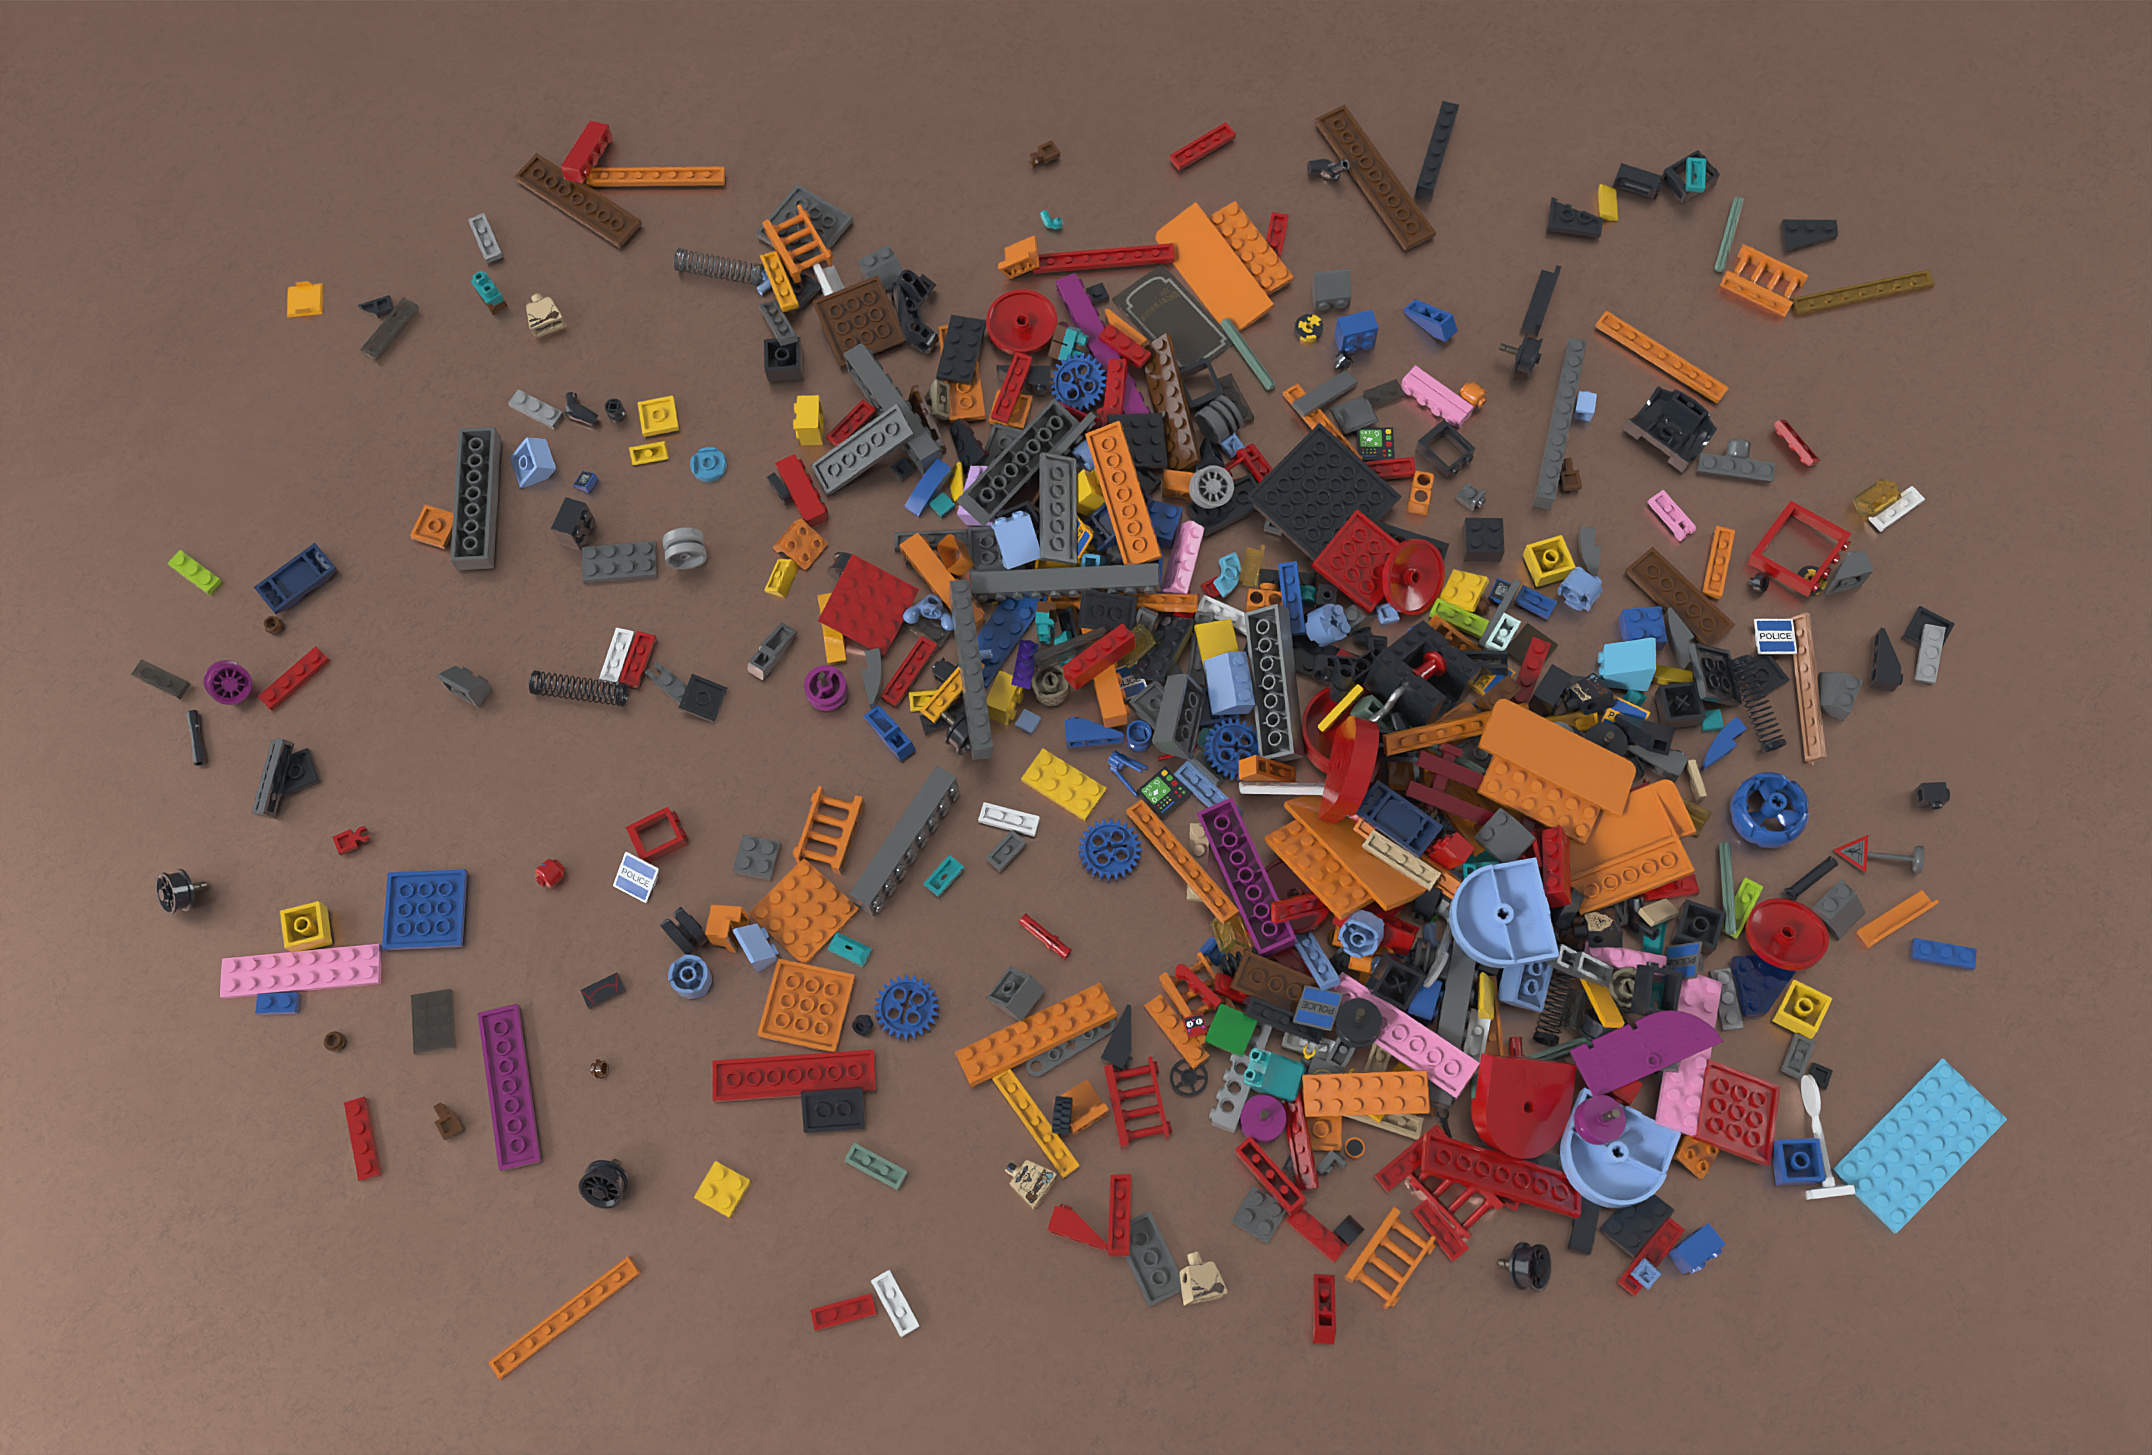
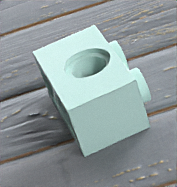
M1504 613L1486 642L1484 650L1505 651L1517 632L1521 621Z

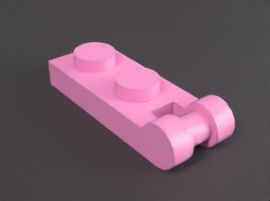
M1664 490L1648 500L1647 503L1674 532L1675 537L1679 541L1686 538L1687 534H1692L1696 531L1693 522ZM1681 523L1684 525L1683 529L1679 526Z

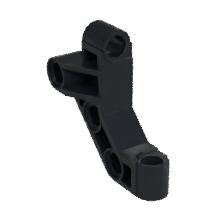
M906 269L901 272L890 288L889 296L895 301L904 338L923 353H929L939 341V336L923 323L919 306L937 284L924 274L919 277L911 270Z
M1367 635V652L1358 658L1324 654L1313 658L1314 677L1317 680L1329 681V696L1332 701L1340 703L1356 685L1364 683L1374 658L1388 648L1387 636Z

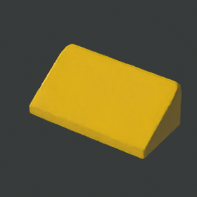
M1600 184L1598 189L1599 216L1603 221H1618L1616 189Z
M666 441L629 447L632 465L669 459Z
M957 462L952 468L953 475L950 477L951 501L954 504H957L956 501L963 494L965 488L961 462Z
M778 559L764 591L786 598L799 565L792 559Z
M1656 664V671L1651 682L1662 685L1693 682L1692 671Z
M939 688L910 690V710L920 711Z
M1481 972L1478 981V1017L1493 1019L1494 983L1484 972Z

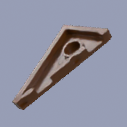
M918 384L912 386L908 402L912 407L911 411L919 415L922 426L929 429L932 440H937L941 446L940 452L943 454L947 449Z

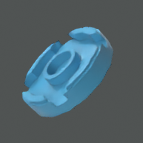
M705 447L699 449L692 456L690 467L697 479L704 482H712L723 476L727 468V461L725 455L717 448Z

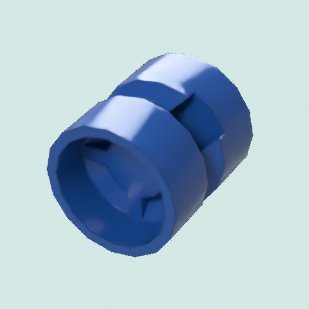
M1134 721L1127 728L1128 747L1136 753L1147 751L1152 741L1151 727L1145 721Z

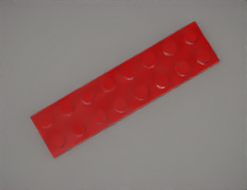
M859 1050L713 1060V1102L801 1096V1091L860 1086H863V1092L876 1091L875 1051Z
M1427 1131L1424 1134L1422 1173L1570 1217L1578 1218L1581 1216V1194L1571 1185L1565 1172Z

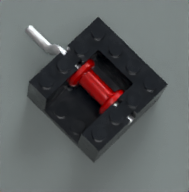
M1422 620L1374 658L1363 686L1385 705L1368 720L1377 723L1392 710L1394 713L1401 712L1408 724L1413 728L1433 724L1468 696L1482 668L1456 646L1452 648L1444 636Z

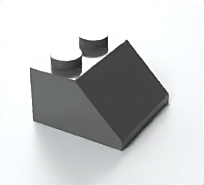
M889 244L858 260L859 269L864 279L867 280L878 275L886 293L889 292L903 271Z
M1350 269L1314 273L1311 290L1314 310L1324 311L1331 308L1342 309L1350 306Z
M1852 551L1846 555L1834 572L1824 592L1825 595L1854 589L1864 584L1873 572L1866 552Z
M455 665L437 675L439 681L449 692L478 708L492 690L487 684L488 680L480 675L478 677L472 675L473 672L466 667L461 669Z
M1820 672L1817 681L1821 712L1844 721L1851 713L1863 680L1844 672Z
M1501 808L1474 837L1484 850L1501 863L1517 861L1536 840L1526 828Z
M1843 880L1836 883L1811 908L1822 919L1827 931L1837 940L1866 913L1857 893Z
M1010 966L986 998L1011 1017L1022 1021L1029 1014L1033 1005L1041 998L1045 989L1031 975Z

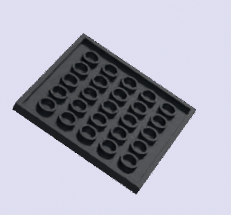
M1318 423L1245 497V500L1310 559L1315 561L1357 509L1377 524L1402 496L1321 423Z

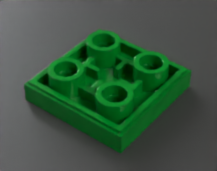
M1220 1003L1204 1041L1242 1058L1258 1021L1243 1016L1244 1013Z

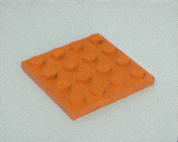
M803 858L748 915L762 928L764 927L767 933L799 963L808 964L833 939L836 932H840L860 909Z
M778 959L757 1036L816 1050L836 1052L856 976L850 973Z

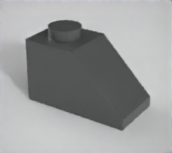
M1357 603L1351 605L1344 611L1348 624L1351 627L1347 636H1352L1354 631L1364 627L1377 617L1378 614L1374 610L1368 613Z
M1338 1037L1325 1062L1344 1071L1356 1048L1347 1046Z

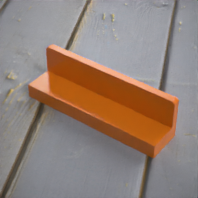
M1921 890L1865 925L1856 933L1869 949L1935 907L1940 901L1937 899L1931 902L1924 891Z

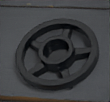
M1182 1059L1172 1067L1170 1083L1178 1094L1186 1097L1196 1096L1207 1085V1070L1201 1064L1200 1067L1205 1076L1197 1075L1191 1066L1189 1069L1182 1071L1177 1068L1180 1064L1187 1062L1185 1059ZM1174 1071L1181 1075V1081L1177 1085L1173 1081ZM1205 1079L1203 1086L1198 1091H1195L1194 1084L1196 1081ZM1183 1085L1190 1086L1193 1093H1186L1178 1088Z

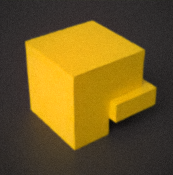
M1083 469L1076 475L1077 512L1089 517L1105 502L1096 469L1091 472Z

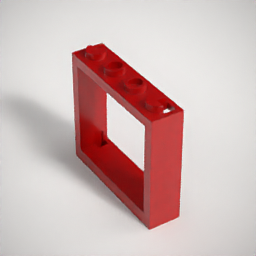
M1790 501L1751 553L1748 564L1809 597L1813 591L1816 592L1822 584L1820 583L1821 579L1828 577L1832 570L1830 569L1831 565L1838 563L1842 550L1846 552L1851 544L1849 539L1852 533ZM1792 516L1838 541L1810 581L1763 556Z

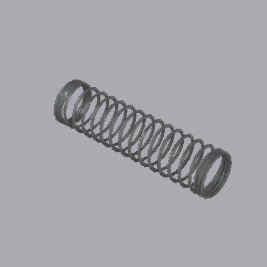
M678 248L674 254L673 267L676 271L694 272V274L699 273L701 276L710 275L712 278L715 276L717 279L721 278L722 280L726 278V280H732L733 282L737 280L738 283L743 282L749 285L753 283L754 286H760L763 281V264L755 263L752 268L751 262L747 265L746 261H744L741 266L740 259L736 263L735 259L731 261L728 257L725 262L724 256L720 260L719 256L714 258L712 254L709 258L708 253L704 256L702 252L698 257L697 251L693 255L692 250L688 253L683 248ZM690 252H691V262H690V265H689V267H688V260H689V255H690ZM681 253L680 264L678 266L679 255ZM697 253V260H696V264H695V267H694V257H695V254ZM702 254V263L699 269V260ZM706 256H707V257H708V258H707V265H706V269H704L705 258H706ZM713 256L712 268L710 270V261ZM717 257H718V266H717V270H716V272H715V265H716V260H717ZM722 259H724L723 269L721 272V262ZM728 259H729V267H728V271H727V274H726V265H727V261H728ZM733 261H734V270H733V273H732V275H731L732 264H733ZM740 262L739 272L737 275L738 263ZM745 263V271L742 277L743 265ZM749 265H750V273H749V277H748V268H749ZM713 267H714V275L712 276V275H711V272H712ZM730 270V279H727ZM741 271V280L738 281V277ZM734 272H735V277H736L735 280L732 279V277H733V275H734Z

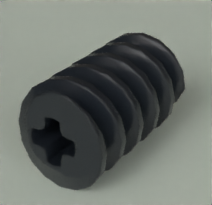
M1251 947V952L1259 955L1257 949ZM1236 951L1235 957L1232 953H1229L1228 960L1224 955L1220 956L1219 968L1222 974H1229L1230 977L1234 978V972L1237 971L1243 956L1240 951Z

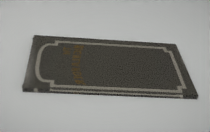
M1163 264L1112 298V301L1150 342H1153L1165 333L1171 335L1179 368L1184 365H1191L1200 358L1209 357L1211 362L1234 346V343L1221 325Z

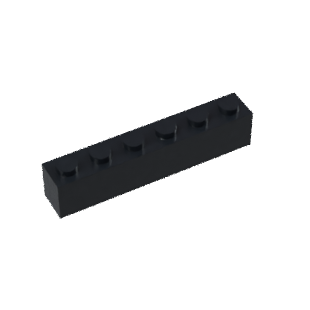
M1442 101L1414 198L1432 201L1457 118L1458 104Z

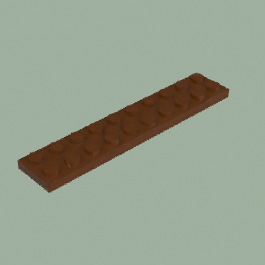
M1346 105L1315 119V124L1338 157L1349 162L1350 167L1348 171L1405 251L1435 237L1436 231Z

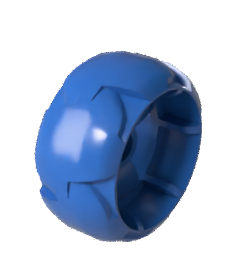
M1775 772L1755 774L1743 781L1734 792L1730 803L1732 823L1738 834L1749 843L1759 844V847L1778 848L1788 845L1804 831L1810 816L1809 801L1802 787L1796 781H1790L1785 775ZM1759 789L1765 802L1762 804L1760 811L1748 812L1749 804H1747V800L1750 795ZM1787 802L1792 810H1783ZM1776 817L1785 829L1774 832L1766 830L1765 826L1762 825L1760 827L1765 818L1773 819Z

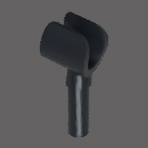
M1444 1109L1446 1115L1444 1118L1440 1117L1437 1111V1121L1442 1123L1446 1135L1452 1138L1448 1126L1449 1111Z

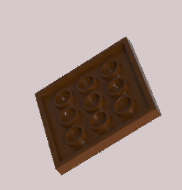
M878 275L812 301L840 368L847 366L844 353L861 343L866 348L869 347L874 355L906 342Z

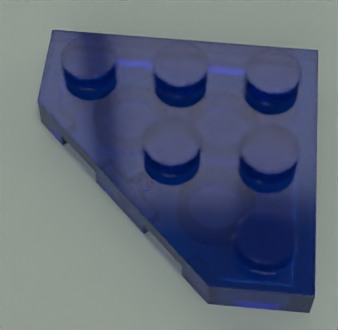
M1758 955L1732 957L1731 962L1744 1016H1763L1767 1014L1797 970L1778 968L1769 964Z

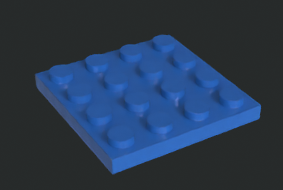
M466 869L388 873L382 949L406 950L463 947L468 871Z

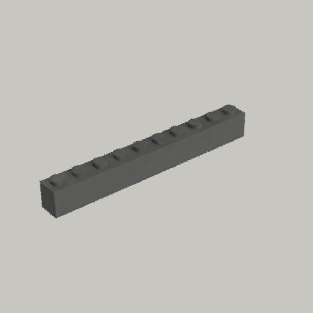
M1569 338L1565 347L1533 506L1551 510L1555 501L1587 341Z
M1158 563L971 572V595L974 600L979 602H985L987 599L1004 601L1006 598L1023 600L1024 597H1032L1033 599H1042L1046 596L1061 598L1067 595L1070 597H1080L1084 589L1114 594L1126 593L1128 595H1134L1137 592L1154 594L1156 591H1160V567Z
M969 580L950 581L949 598L972 760L992 758L993 741Z

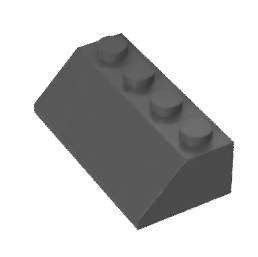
M1187 673L1167 676L1152 743L1163 753L1192 760L1206 692Z

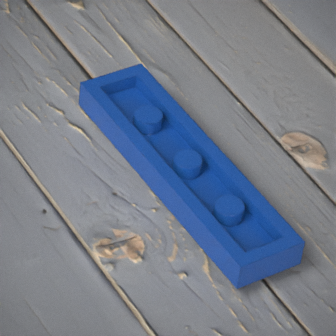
M1297 561L1278 564L1282 602L1284 607L1289 608L1292 636L1305 635L1306 630Z

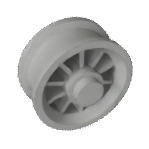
M1208 466L1197 471L1189 483L1191 498L1198 506L1206 509L1216 508L1227 503L1234 490L1231 475L1219 466Z

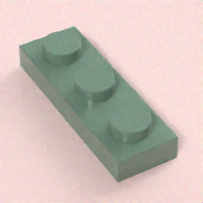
M853 1143L844 1159L846 1163L897 1191L908 1174V1171L856 1143Z

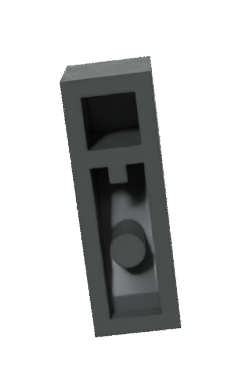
M1628 745L1627 751L1624 754V757L1628 759L1637 756L1647 769L1673 783L1677 781L1689 760L1685 753L1670 748L1669 755L1666 756L1647 751L1640 746Z

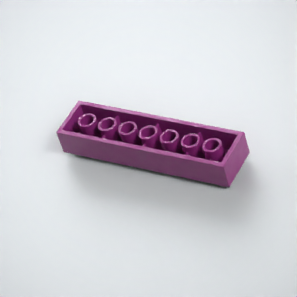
M1233 797L1197 812L1199 821L1259 955L1267 958L1298 944L1289 921L1277 924L1271 921V902L1279 901Z

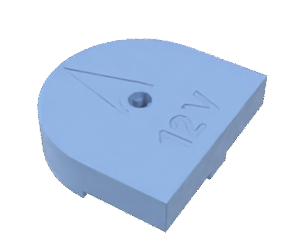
M1536 858L1484 866L1464 879L1452 898L1449 909V923L1455 941L1470 958L1489 967L1510 968L1556 960L1559 957L1550 919L1549 905L1545 897ZM1500 912L1506 916L1503 920L1501 917H1498Z
M1582 1089L1576 1099L1560 1145L1561 1163L1569 1182L1587 1200L1604 1207H1628L1649 1198L1665 1181L1666 1173L1681 1132L1655 1124V1120L1642 1115L1641 1112L1620 1104L1626 1118L1623 1134L1618 1139L1606 1144L1592 1145L1579 1136L1574 1125V1112L1577 1106L1593 1097L1590 1090ZM1613 1150L1616 1151L1618 1157L1614 1156V1153H1612Z

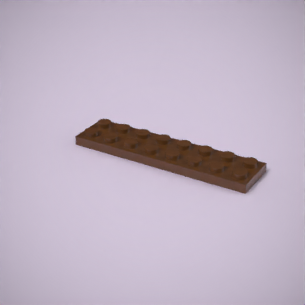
M538 153L514 176L517 182L619 248L642 225L640 219L586 184L565 180L562 169Z
M1165 333L1143 347L1151 353V358L1143 365L1154 413H1162L1168 470L1184 472L1201 462L1202 458L1171 335Z

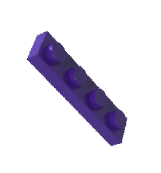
M1020 639L1011 685L1030 689L1038 643Z

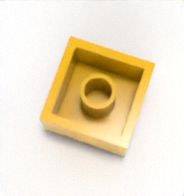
M819 395L797 396V403H794L796 419H793V429L796 430V438L800 440L801 446L823 445L824 411Z
M1562 535L1526 545L1523 553L1536 587L1563 580L1576 568Z
M999 671L986 699L990 719L1008 725L1010 720H1014L1017 712L1015 708L1018 703L1021 704L1024 693L1023 687L1011 685L1013 675Z
M320 901L280 911L284 947L292 953L307 951L332 944L328 907Z
M1793 979L1772 1021L1795 1033L1812 1039L1817 1033L1833 998Z

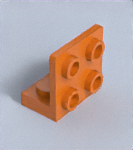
M1031 236L1006 247V260L998 263V270L1011 279L1040 267L1036 237Z
M798 519L792 523L772 548L777 553L783 551L803 570H807L828 545V542L804 520Z
M1088 1080L1083 1081L1061 1095L1062 1097L1073 1098L1070 1129L1074 1136L1109 1114L1106 1104L1102 1103Z
M1681 1133L1672 1159L1680 1161L1699 1179H1704L1721 1149L1694 1140L1692 1136Z

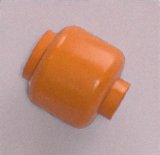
M1467 382L1459 392L1461 398L1474 406L1473 409L1481 408L1487 401L1485 398L1486 390L1476 382Z

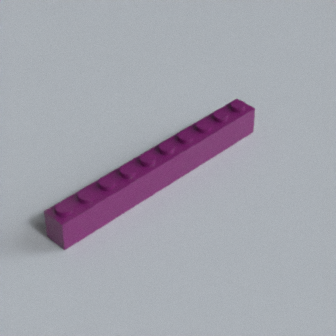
M1074 273L1057 280L1056 291L1075 327L1081 328V332L1089 336L1085 346L1093 357L1092 360L1096 358L1098 364L1101 363L1103 365L1101 370L1108 371L1109 359H1121L1122 357L1098 339V335L1105 329L1106 325L1103 320L1100 321L1096 306H1092L1090 294L1088 292L1085 293L1082 279H1078ZM1127 368L1123 414H1152L1150 408L1143 403L1144 397L1141 392L1137 391L1136 382L1133 377L1130 378L1128 374L1129 369Z

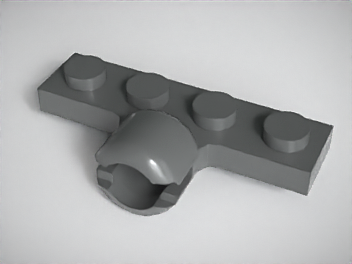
M1731 439L1728 442L1725 456L1700 453L1697 472L1773 482L1776 463L1750 459L1751 443L1744 439Z

